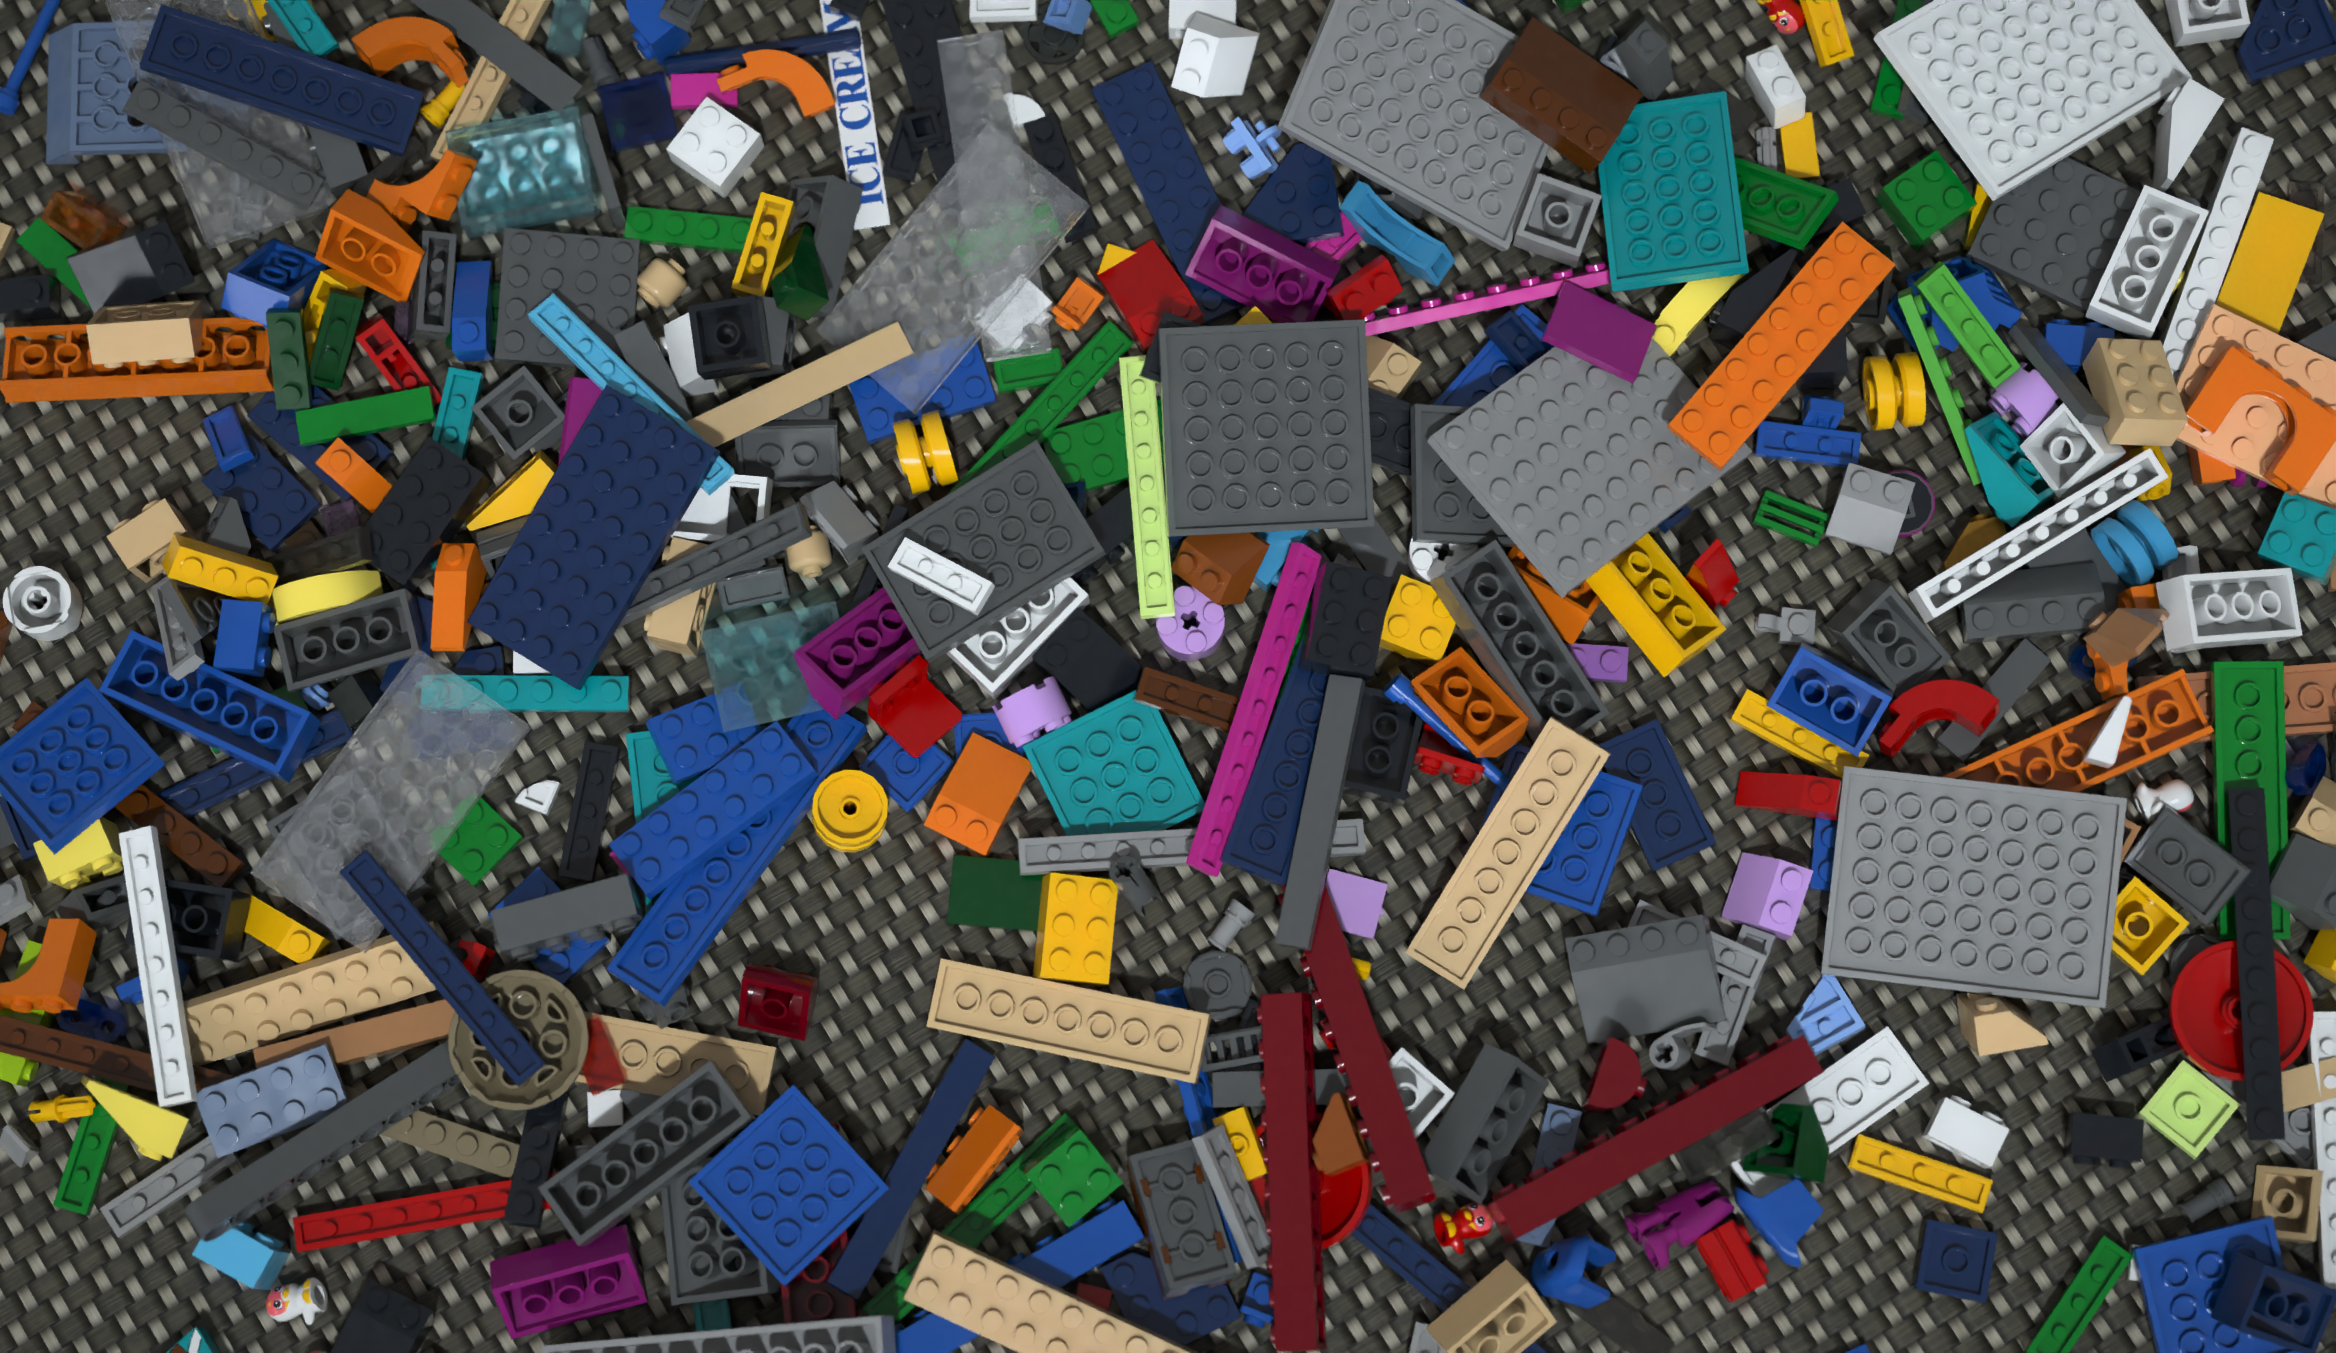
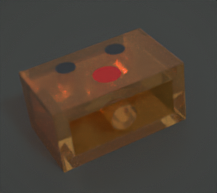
M55 190L40 218L83 249L128 228L78 192Z

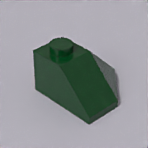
M1781 1103L1772 1112L1773 1117L1762 1128L1756 1127L1748 1135L1742 1171L1792 1181L1799 1179L1801 1182L1824 1184L1829 1147L1814 1107L1810 1105Z

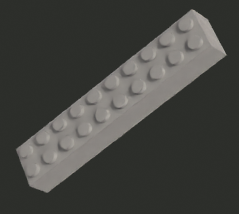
M893 1315L541 1346L542 1353H896Z

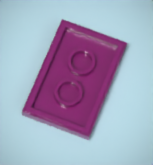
M1565 281L1541 340L1633 384L1637 379L1657 325Z

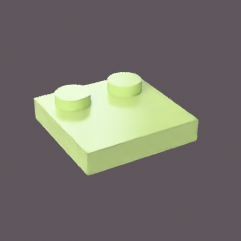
M2182 1060L2139 1112L2138 1116L2195 1160L2240 1104Z

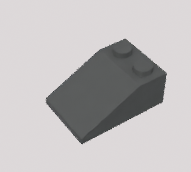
M1874 578L1825 625L1842 647L1882 686L1893 691L1895 699L1907 690L1926 683L1951 658L1890 584Z

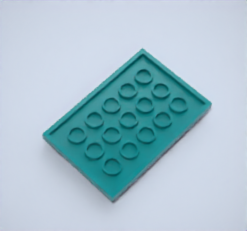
M1726 91L1636 104L1619 136L1598 165L1612 292L1749 273Z

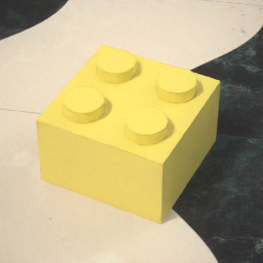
M103 817L99 818L55 855L42 840L33 843L48 881L68 890L71 889L73 891L91 885V879L102 874L104 877L111 876L124 869L122 866L123 860L118 827L115 823Z

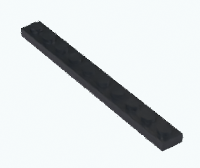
M2264 788L2228 789L2231 854L2252 870L2233 895L2248 1141L2285 1140Z

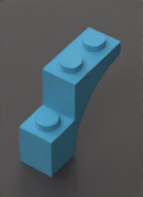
M1358 180L1339 207L1365 243L1395 256L1406 273L1437 287L1456 261L1443 242L1429 236L1398 215L1366 183Z

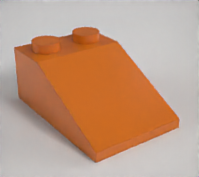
M347 189L330 209L315 260L406 305L425 252L379 204Z
M973 732L940 790L923 825L985 856L990 855L1032 770L1029 760Z

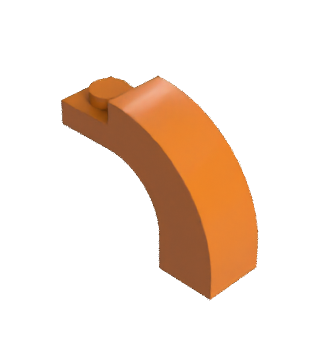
M421 17L392 18L376 23L351 38L359 58L376 77L380 78L404 62L424 60L438 66L458 88L469 82L464 69L467 66V62L461 54L454 34L448 28L435 21Z
M765 49L744 53L742 56L746 68L740 69L739 65L729 67L720 72L721 78L716 79L722 95L760 80L778 82L793 93L804 119L832 109L836 105L826 82L816 69L803 59L784 51Z

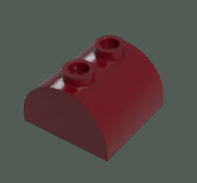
M748 963L742 976L738 1026L805 1041L816 1004L818 978L811 977L804 972L793 973L780 970L769 964Z
M1609 1037L1603 1043L1582 1109L1595 1113H1604L1617 1109L1630 1098L1638 1100L1639 1097H1642L1648 1078L1641 1076V1066L1638 1057L1626 1043L1613 1037Z

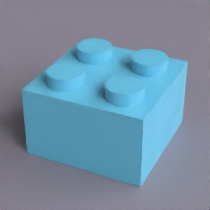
M243 1221L212 1241L204 1242L200 1239L192 1255L252 1289L270 1290L291 1253L282 1249L283 1241L268 1233L257 1232L255 1234L252 1232L254 1225Z

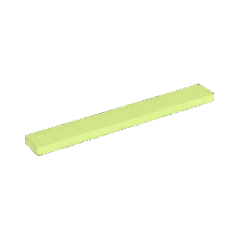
M1146 355L1121 357L1119 358L1140 616L1141 619L1171 617L1176 616L1170 544L1167 532V511L1156 382L1139 376Z

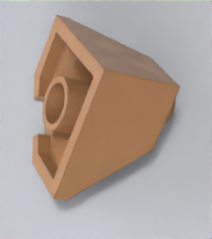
M2117 608L2107 614L2101 611L2089 622L2088 626L2091 630L2083 639L2113 668L2140 655L2162 631L2164 626L2160 621H2166L2170 613L2166 609Z

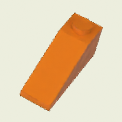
M339 437L314 463L371 514H374L393 487Z
M475 543L442 544L434 577L430 646L432 651H465L472 627L467 621L479 602L487 573Z

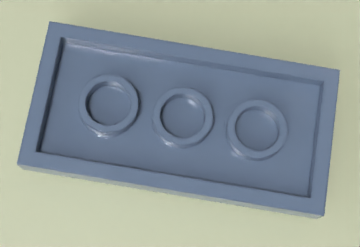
M328 1042L196 1090L198 1098L196 1103L217 1158L318 1122L350 1102Z

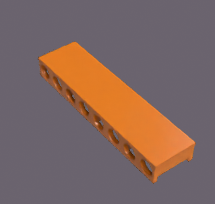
M238 317L207 318L202 321V347L198 354L192 357V360L189 362L173 363L171 359L158 360L159 362L153 365L141 366L135 361L124 362L123 366L116 368H105L103 364H92L88 337L82 335L87 333L86 324L4 327L6 342L0 390L5 397L6 403L274 391L267 329L264 331L251 329L250 327L263 326V324L250 319ZM220 327H227L233 329L234 331L221 332L216 329ZM56 334L62 335L66 339H53L48 336ZM27 336L32 338L33 340L22 341L16 339L15 337Z
M2181 669L1942 777L2082 793L2207 737L2214 730L2208 724L2185 677L2184 669ZM2124 696L2131 697L2132 703L2115 763L2107 769L2084 762V755L2117 702Z

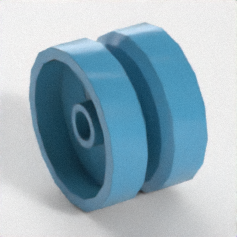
M2131 500L2115 512V519L2108 517L2091 529L2093 542L2121 581L2129 587L2143 585L2154 577V569L2162 571L2178 559V550L2166 527L2148 507L2139 501Z

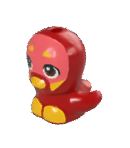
M1756 0L1768 8L1767 16L1775 29L1780 33L1794 34L1803 27L1806 21L1802 7L1795 0Z
M1472 1202L1457 1208L1453 1214L1445 1209L1439 1210L1433 1225L1435 1236L1442 1247L1452 1246L1458 1254H1463L1465 1252L1463 1239H1477L1488 1235L1493 1228L1494 1220L1485 1204L1481 1203L1480 1205Z

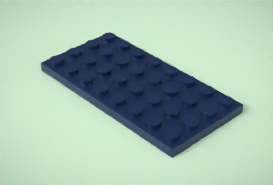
M606 385L467 622L572 687L581 690L721 451Z

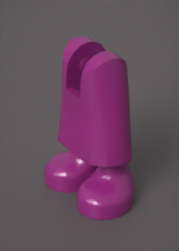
M1713 1180L1687 1188L1655 1202V1210L1649 1213L1635 1212L1625 1216L1624 1221L1629 1234L1637 1245L1644 1246L1645 1253L1656 1270L1660 1271L1668 1266L1670 1261L1669 1248L1674 1242L1684 1249L1734 1210V1206L1727 1197L1718 1198L1721 1190ZM1661 1225L1664 1226V1228L1656 1230Z

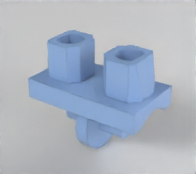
M1237 117L1231 122L1234 128L1222 139L1223 143L1234 155L1248 147L1252 155L1243 161L1240 167L1249 179L1254 180L1266 172L1273 174L1279 165L1266 146L1268 145L1273 153L1277 152L1281 146L1276 139L1282 131L1277 128L1278 125L1267 128L1263 120L1255 124V128L1260 133L1258 135L1248 120L1242 121L1240 117Z

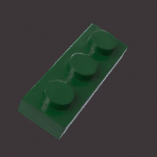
M333 287L329 288L309 362L311 385L339 391L364 302L363 294Z
M269 308L266 311V322L276 410L311 409L313 400L303 309Z

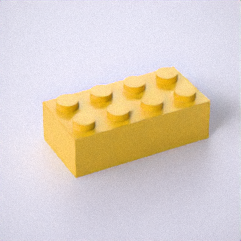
M1649 533L1586 580L1663 677H1666L1701 653L1726 630L1725 626Z

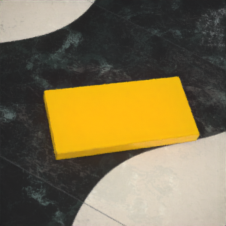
M2259 192L2215 305L2278 334L2325 213Z

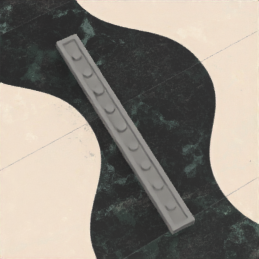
M1363 819L1337 820L1330 857L1365 855ZM1197 828L1018 839L1020 876L1048 874L1050 872L1106 871L1110 869L1114 861L1118 864L1116 859L1123 856L1135 858L1142 868L1189 866L1186 864Z

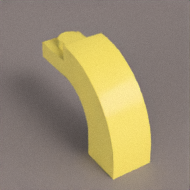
M1749 273L1688 282L1660 313V317L1654 323L1657 326L1652 338L1671 357L1702 320L1717 306L1720 298L1723 300L1727 298L1731 291L1737 288Z
M379 571L335 572L296 580L274 588L267 605L273 609L275 614V626L382 595L383 590Z

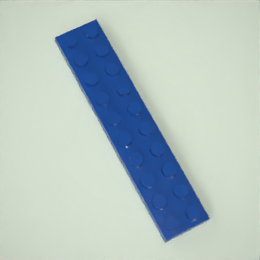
M809 694L786 725L784 731L818 775L666 887L606 969L621 981L662 1007H665L812 807L813 796L819 784L840 769L868 730L865 724L846 713L835 720Z

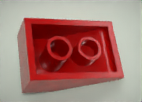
M1153 239L1134 249L1133 252H1136L1135 254L1101 274H1097L1099 270L1095 271V275L1143 355H1147L1162 311L1203 325V313L1182 279Z

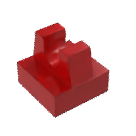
M460 940L458 946L466 950L468 954L466 960L461 963L477 982L481 983L496 952L477 942Z

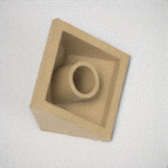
M2257 1165L2251 1219L2266 1215L2272 1216L2278 1240L2302 1244L2316 1242L2323 1171Z

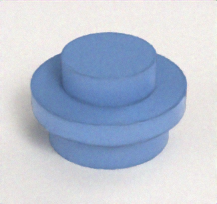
M325 683L307 687L300 691L301 697L316 710L320 711L324 706L329 707L332 704V700L328 696L331 689Z

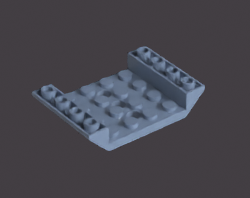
M155 21L72 23L49 35L46 163L48 165L81 164V155L197 152L147 124L140 127L131 125L132 116L123 112V108L132 93L133 84L139 81V79L146 80L148 84L247 137L248 105L141 70L140 63L134 62L132 56L137 49L146 48ZM219 23V24H222V25H225V26H228V27H231V28H234V29H237V30H240V31L249 33V31H248L247 29L240 28V27H236V26H231V25H227V24H223V23Z

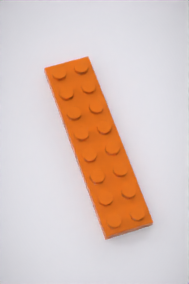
M1841 222L1673 418L1667 428L1721 471L1887 277L1896 264L1844 222Z

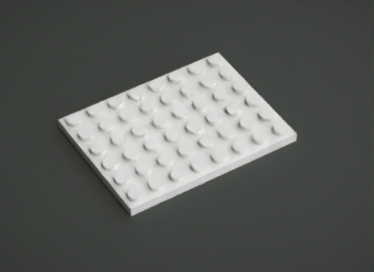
M1934 0L1878 32L1873 38L1992 201L2167 97L2176 85L2183 87L2189 78L2193 79L2135 0Z

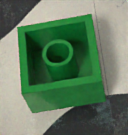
M1937 150L1882 187L1876 198V201L1916 252L1969 216L1977 204Z
M1074 1123L1019 1167L1068 1228L1123 1184L1081 1129Z

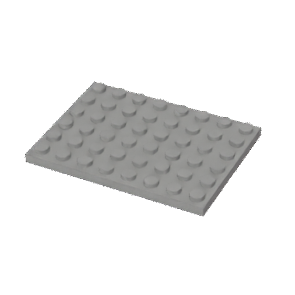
M1330 0L1277 127L1279 130L1502 252L1510 247L1536 177L1541 170L1550 147L1479 97L1519 36L1456 0Z
M1620 300L1615 303V305L1629 311ZM1653 338L1637 379L1633 384L1555 346L1435 432L1427 441L1561 598L1565 597L1734 469L1753 452L1744 443L1723 469L1719 471L1667 428L1668 424L1698 389Z
M1844 766L1821 974L2105 1008L2127 798Z

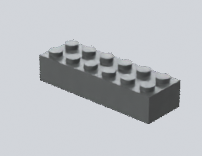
M1496 539L1482 545L1429 581L1493 681L1528 716L1529 722L1526 731L1534 743L1551 716L1581 734L1610 714Z
M710 1060L538 1189L577 1245L588 1246L747 1128L757 1118L719 1065Z

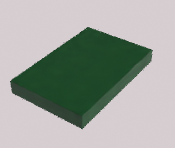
M954 855L947 924L1037 932L1042 879L1047 874L1020 876L1019 860Z

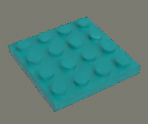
M1136 690L1022 746L1066 836L1166 830L1202 812L1205 803L1159 710L1134 702Z

